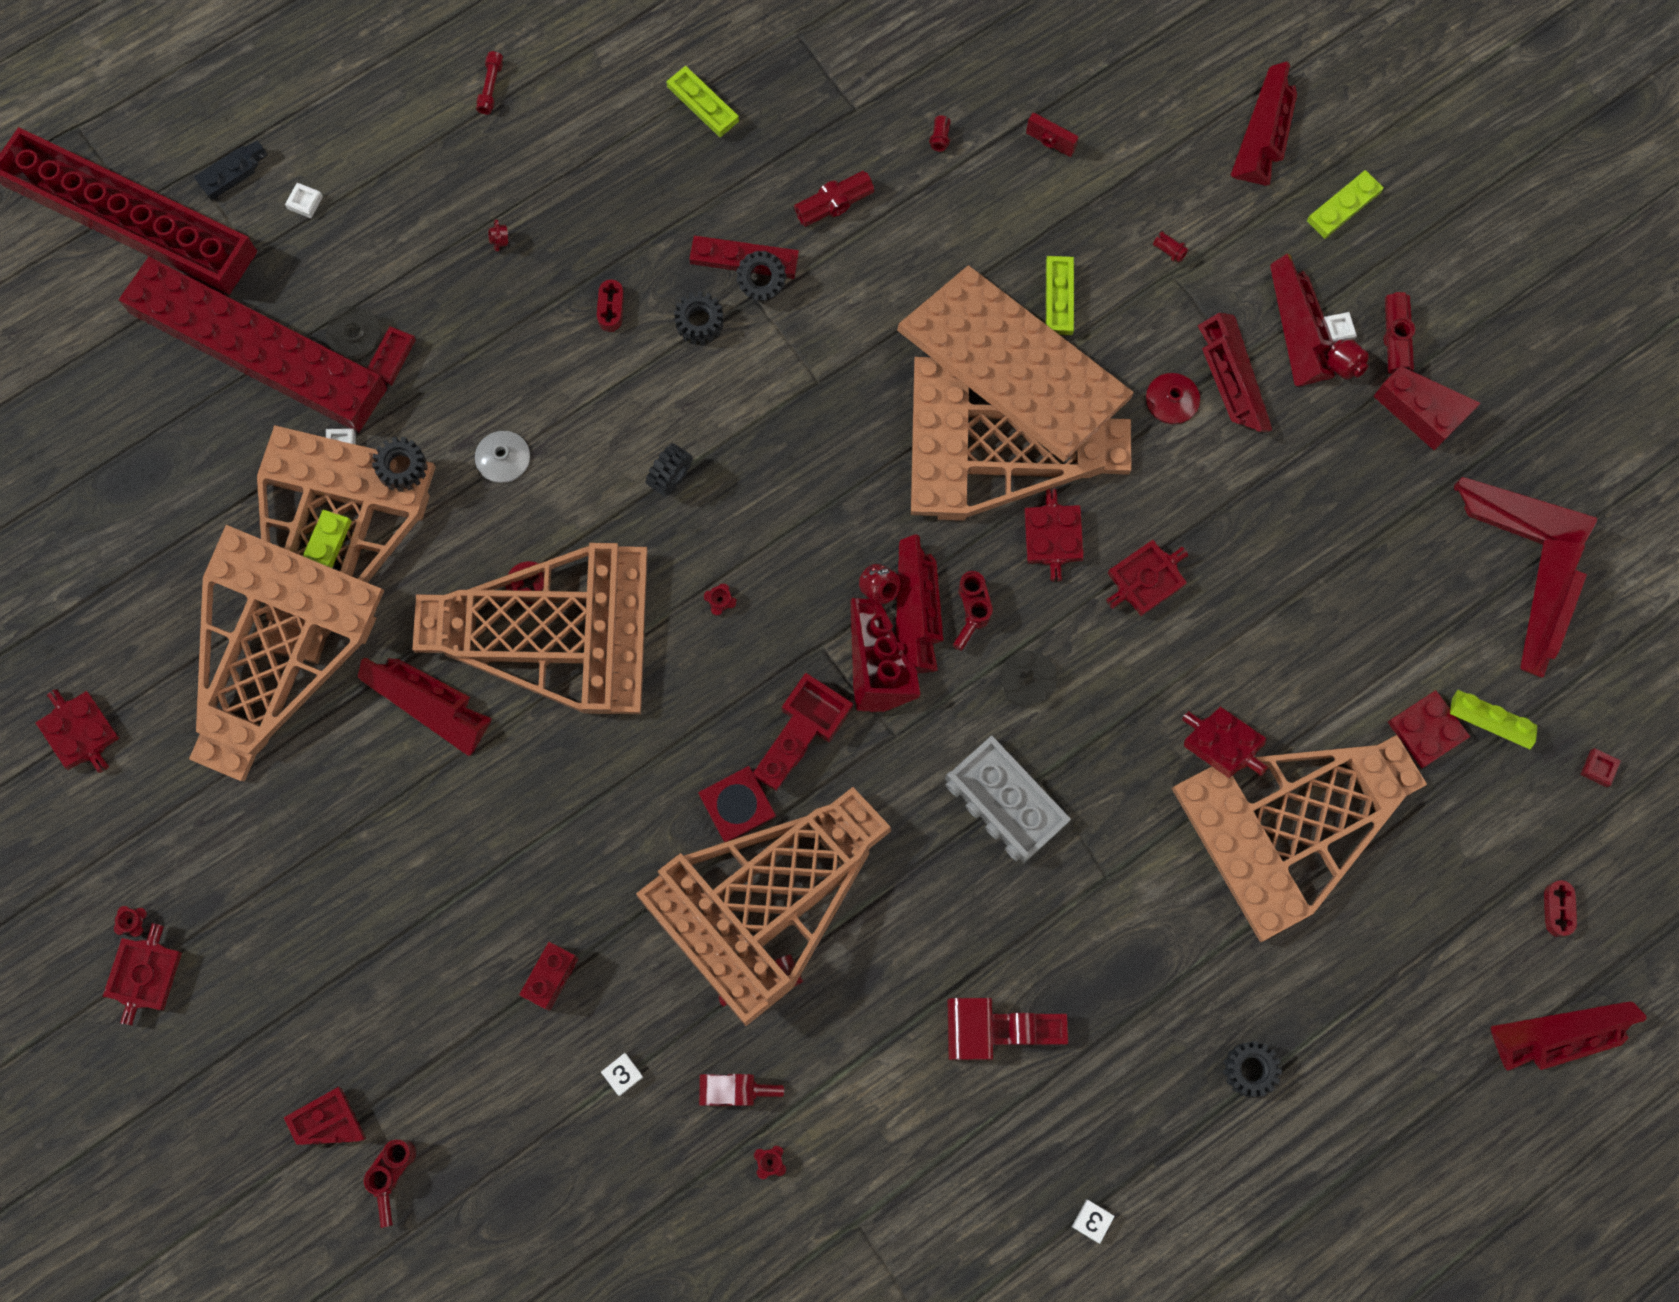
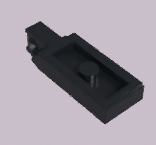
M257 140L246 147L237 148L194 176V178L210 200H214L254 174V169L259 165L258 162L268 155Z

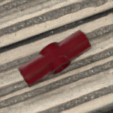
M863 170L839 183L834 180L824 184L817 194L795 204L794 210L801 225L806 227L828 215L836 217L845 213L852 203L874 193V186L868 173Z
M1395 292L1385 297L1386 333L1384 334L1383 341L1387 347L1388 373L1393 374L1400 366L1412 372L1414 371L1412 336L1415 334V325L1411 321L1410 295H1407L1406 292ZM1395 331L1401 333L1403 337L1398 336Z

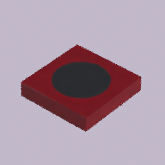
M749 766L698 792L724 843L737 839L776 818L771 805Z

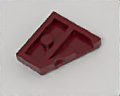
M341 1087L333 1089L284 1117L296 1145L360 1142L366 1140Z

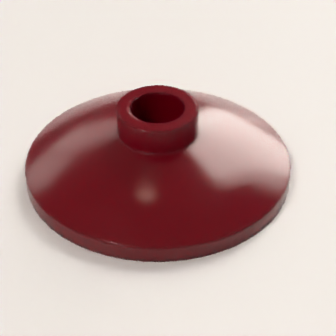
M1166 373L1156 377L1150 383L1146 392V404L1151 414L1159 421L1167 424H1181L1190 420L1197 412L1200 405V394L1197 386L1188 377L1178 373ZM1170 392L1178 393L1179 397H1172Z

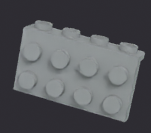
M992 735L953 771L946 774L945 780L947 783L945 785L955 797L960 795L967 802L965 807L975 818L980 816L987 824L985 828L988 833L996 840L1000 838L1007 845L1005 850L1015 861L1020 859L1025 863L1071 820Z

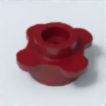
M494 220V227L488 230L489 243L494 244L495 252H499V246L508 245L507 226L499 225L498 220Z
M719 584V586L712 588L711 591L708 590L704 593V600L709 602L713 615L719 616L727 608L732 609L736 606V599L731 596L727 584ZM719 597L723 599L721 602L717 600Z
M121 906L115 917L114 932L118 935L129 933L134 937L142 935L144 931L142 928L143 919L147 917L146 910L143 908L134 910L128 906ZM129 919L133 920L131 924H128Z
M774 1146L770 1150L757 1149L755 1151L754 1159L758 1163L756 1174L760 1179H766L770 1175L782 1176L785 1174L786 1166L782 1162L783 1149L780 1146ZM769 1159L773 1161L771 1166L767 1164Z

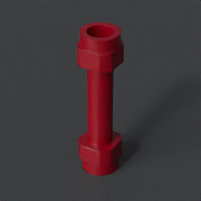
M495 51L488 52L485 66L487 72L482 94L478 95L476 101V110L484 115L491 114L495 102L492 95L497 72H501L503 66V55Z

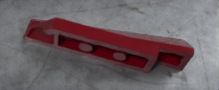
M1288 61L1273 65L1268 69L1231 172V177L1234 179L1264 186L1270 185L1272 161L1284 160L1297 98L1295 85H1289L1287 79L1290 68Z
M1287 253L1274 261L1270 268L1294 384L1300 387L1335 377L1334 371L1328 365V358L1325 354L1334 345L1309 277L1304 271L1297 273L1292 257Z
M1219 312L1199 324L1198 328L1208 343L1202 350L1232 422L1256 429V431L1270 432L1272 427L1236 318L1232 314Z
M1461 477L1453 487L1455 491H1459L1466 504L1464 509L1469 517L1542 545L1548 539L1585 544L1597 522L1596 517L1465 477Z
M914 534L899 542L898 576L901 586L897 595L896 639L898 642H902L905 648L904 654L908 662L913 663L917 673L938 671L933 643L936 644L944 641L937 562L932 554L925 555L920 547V536Z
M1550 539L1543 542L1520 666L1522 671L1543 678L1549 660L1555 659L1560 651L1587 576L1585 573L1575 571L1585 544Z
M368 658L361 660L358 678L466 755L470 756L474 752L492 719L466 708L469 703V696L399 659L388 658L385 664H376Z
M1629 1001L1491 1026V1034L1503 1066L1507 1071L1534 1060V1063L1540 1070L1623 1045L1629 1038L1626 1031L1633 1024L1644 1022L1646 1015L1634 1002Z

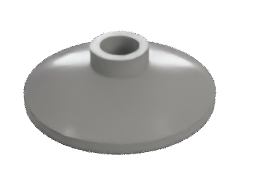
M497 431L487 435L481 440L475 452V463L479 472L486 479L495 483H508L518 479L527 470L530 462V451L527 443L521 436L510 431ZM505 450L506 453L504 456H496V453L498 451Z

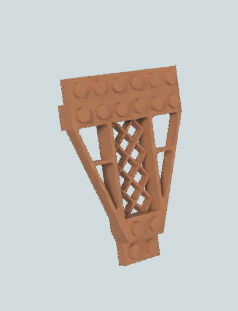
M915 357L911 515L938 516V520H965L966 517L1080 478H1090L1102 473L1130 474L1131 419H1109L1070 456L1071 459L1066 464H1060L1053 457L1054 454L1052 452H1048L1037 440L994 406L971 404L969 402V387L933 358ZM968 418H974L970 423H968ZM989 419L1001 420L996 425H994ZM979 421H982L990 429L982 437L971 429ZM1007 421L1017 430L1009 438L999 430ZM993 433L1003 442L995 451L985 442ZM968 434L976 441L969 449ZM1020 434L1030 443L1022 452L1012 443ZM979 446L989 454L984 461H978L971 455ZM1006 447L1017 456L1011 462H1005L998 455ZM1033 448L1044 457L1038 463H1032L1025 456ZM967 474L1005 475V495L974 506H968ZM1011 475L1056 477L1011 492Z
M274 425L257 474L261 539L270 543V527L288 530L290 533L284 549L303 556L307 547L299 551L298 548L302 538L306 545H308L309 541L306 534L313 531L317 525L319 518L314 511L315 508L329 502L333 509L332 513L342 515L355 508L359 517L352 521L347 532L350 544L340 549L336 559H338L342 566L340 572L353 576L361 549L379 552L358 578L368 583L418 521H422L430 497L428 489L435 471V465L426 461L427 470H424L426 476L424 479L419 478L421 484L418 486L413 483L411 485L412 490L408 491L406 487H403V492H398L396 488L393 491L387 485L384 486L374 472L372 463L375 461L372 457L373 454H378L376 449ZM397 456L390 462V470L394 473H402L410 466V459L406 456ZM267 485L303 493L292 522L287 523L269 518ZM332 500L347 504L336 509ZM374 510L407 518L385 546L364 541ZM311 512L316 521L306 526ZM354 529L353 535H351L349 531ZM346 554L345 559H344V562H343V560H342L341 557ZM278 609L282 621L295 616ZM272 610L266 612V619L269 621L268 627L276 624ZM297 621L285 626L289 639L300 635L301 629ZM318 626L303 661L318 664L326 638L332 632L331 630ZM279 629L266 634L271 647L284 642ZM262 643L261 649H262V650H265V648H264V646H263V643ZM286 647L273 652L274 654L289 657Z
M226 525L203 576L196 732L200 733L189 759L239 781H245L256 755L267 745L270 737L362 643L366 644L376 617L373 616L384 590ZM216 583L242 593L247 597V603L235 630L231 633L212 625L213 586ZM262 602L268 604V606L260 609ZM278 609L295 616L282 621ZM272 610L276 624L263 628L259 615ZM297 621L301 633L299 636L289 639L285 626ZM253 622H255L258 631L248 635ZM318 626L350 639V643L323 671L303 663ZM279 629L284 642L271 647L266 634ZM214 631L228 637L229 644L209 687L211 632ZM260 637L265 650L252 655L248 641ZM286 647L290 659L288 662L278 666L273 652ZM243 648L246 658L237 661ZM267 655L272 669L259 674L254 660ZM249 663L253 677L241 681L236 668ZM300 667L317 674V677L282 711ZM274 674L278 686L276 689L266 692L262 678ZM230 675H232L235 684L225 688ZM256 682L260 695L248 700L243 686ZM237 689L242 703L229 708L224 694ZM263 700L267 710L266 714L255 719L250 705ZM219 701L222 709L217 707ZM244 708L248 720L232 712Z
M589 543L587 547L468 590H457L446 595H416L412 650L415 653H444L450 658L582 713L641 714L648 549L647 547H619L618 543ZM589 556L587 592L550 591L551 569ZM545 572L543 591L495 590L512 582ZM490 601L498 611L485 621L477 611ZM496 602H507V603L504 604L502 607H500ZM516 602H519L526 612L514 622L505 612ZM524 602L536 603L529 608ZM546 602L555 612L542 622L534 612ZM553 603L563 604L557 609V607ZM572 603H575L583 613L571 623L562 613ZM581 603H586V609ZM503 615L511 625L498 635L491 625ZM531 615L540 625L527 636L519 625ZM560 616L568 626L555 636L547 626ZM476 617L483 623L477 630ZM586 618L584 637L576 626ZM488 628L495 635L496 639L484 649L475 639ZM517 629L525 639L512 649L504 639ZM545 629L553 640L541 650L532 640ZM573 630L582 640L569 650L561 640ZM499 643H502L510 652L492 650ZM530 643L538 652L520 651ZM558 643L567 653L549 651ZM476 645L481 651H474V646ZM584 646V653H576ZM488 663H539V685L536 686L490 667ZM549 663L584 664L581 703L574 702L545 689L546 666Z
M1397 735L1377 746L1255 757L1268 765L1280 789L1254 804L1246 800L1233 776L1229 779L1213 767L1172 788L1260 942L1314 914L1403 799L1427 785ZM1332 757L1335 759L1328 765L1294 783L1286 781L1276 764ZM1344 763H1346V765H1347V767H1348L1349 769H1346V768H1343V767H1339V766L1342 765V764H1344ZM1331 771L1328 783L1315 780ZM1337 772L1351 776L1348 789L1334 785ZM1355 781L1358 783L1359 787L1361 788L1364 794L1353 791ZM1307 784L1304 797L1290 793ZM1312 785L1327 789L1324 802L1309 798ZM1332 791L1346 795L1343 808L1329 804ZM1282 797L1279 810L1265 806ZM1352 797L1366 801L1363 815L1349 811ZM1288 798L1302 802L1299 816L1285 812ZM1307 804L1322 808L1319 822L1304 817ZM1372 806L1375 813L1369 815L1370 807ZM1327 810L1342 814L1338 828L1324 824ZM1263 811L1278 815L1275 829L1260 824ZM1347 816L1360 820L1344 829ZM1283 817L1297 821L1294 835L1279 831ZM1373 822L1374 826L1339 869L1328 852V845ZM1303 823L1317 827L1314 841L1299 837ZM1322 829L1336 833L1319 842ZM1266 832L1273 834L1271 841L1267 836ZM1278 836L1293 840L1289 854L1276 851L1275 846ZM1298 842L1312 846L1295 855ZM1317 852L1323 858L1333 878L1314 902L1308 905L1291 877L1288 867L1306 856Z
M852 787L832 804L815 809L808 816L685 856L680 853L658 870L659 876L636 894L742 1023L747 1026L793 989L866 861L869 849L890 833L891 828ZM781 836L749 862L738 851L739 849ZM802 837L815 838L814 850L798 849L799 840ZM819 842H820L827 850H819ZM731 853L743 867L712 890L692 865ZM780 855L792 856L791 868L775 867L776 858ZM797 856L813 857L812 869L796 868ZM818 857L834 858L833 870L817 869ZM757 873L770 874L768 886L752 885L753 876ZM774 874L790 875L789 887L773 886ZM795 875L811 876L810 889L794 888ZM816 877H827L815 887ZM841 886L817 929L811 934L799 921V917L836 887ZM734 891L746 892L745 904H730V894ZM751 892L767 893L766 906L750 905ZM772 894L788 895L787 907L771 906ZM793 895L803 896L800 900H798L795 904L792 905ZM731 911L744 912L743 924ZM749 912L765 913L764 925H748ZM770 913L781 914L769 924ZM794 925L809 943L793 971L787 976L762 947L785 928ZM750 932H757V934L752 936Z

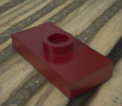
M1032 113L1028 119L1026 134L1041 141L1044 146L1054 148L1072 157L1079 138L1077 135L1036 113Z
M389 326L367 369L380 375L384 383L392 386L416 341L415 337Z

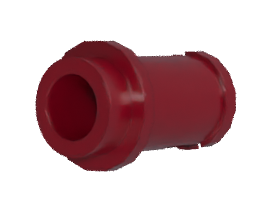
M942 115L935 117L933 135L929 139L931 148L938 152L945 151L950 144L948 133L951 120L950 118L946 120L947 116Z
M1161 231L1159 233L1160 238L1156 237L1153 246L1169 255L1171 261H1178L1180 263L1189 249L1185 247L1186 244L1184 242L1180 244L1165 234L1164 231Z

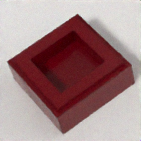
M1594 748L1590 750L1580 775L1602 786L1609 787L1613 782L1621 760Z

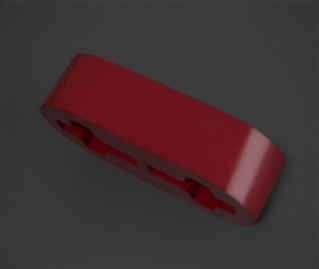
M606 280L599 287L597 320L600 328L607 332L619 329L622 324L624 292L622 285L616 280ZM610 289H615L616 292L613 295V302H609L608 298ZM608 310H612L614 318L611 319V322H606L605 320L608 317Z
M1563 880L1550 883L1544 890L1545 925L1548 932L1553 936H1568L1575 931L1577 926L1575 890L1570 883ZM1560 890V892L1565 893V898L1560 899L1558 896H1554V891ZM1560 917L1562 921L1567 923V927L1562 928V930L1561 926L1555 924V920L1560 919Z

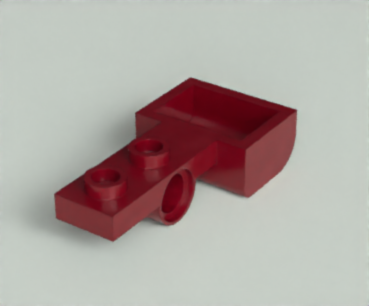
M805 673L782 706V712L791 717V719L757 766L753 776L775 791H778L793 767L804 756L815 735L830 743L851 712L853 703Z
M992 998L947 999L948 1060H993V1045H1068L1067 1014H992Z

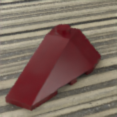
M863 598L851 599L853 689L856 710L885 712L920 697L917 670L913 663L908 662L904 654L905 648L902 642L897 641L891 630L893 625L882 605Z

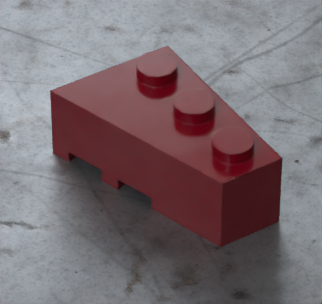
M1402 366L1381 385L1373 396L1434 451L1481 404Z

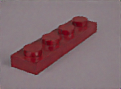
M694 235L689 261L692 265L737 271L740 261L746 255L755 251H765L774 254L781 260L785 267L786 278L795 279L799 250ZM765 265L756 266L752 270V273L772 276L770 269Z

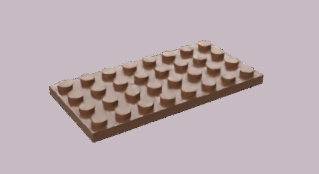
M969 265L898 325L897 331L1063 462L1132 398L1134 393Z

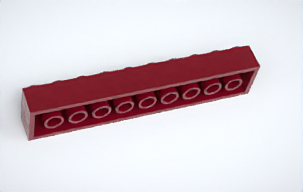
M20 127L17 128L0 153V184L228 295L231 294L257 253L248 236Z
M149 256L118 299L129 314L328 418L350 429H354L357 433L361 431L388 389L380 375Z

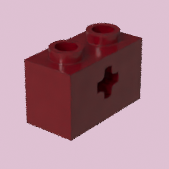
M548 942L519 995L551 1011L579 958Z

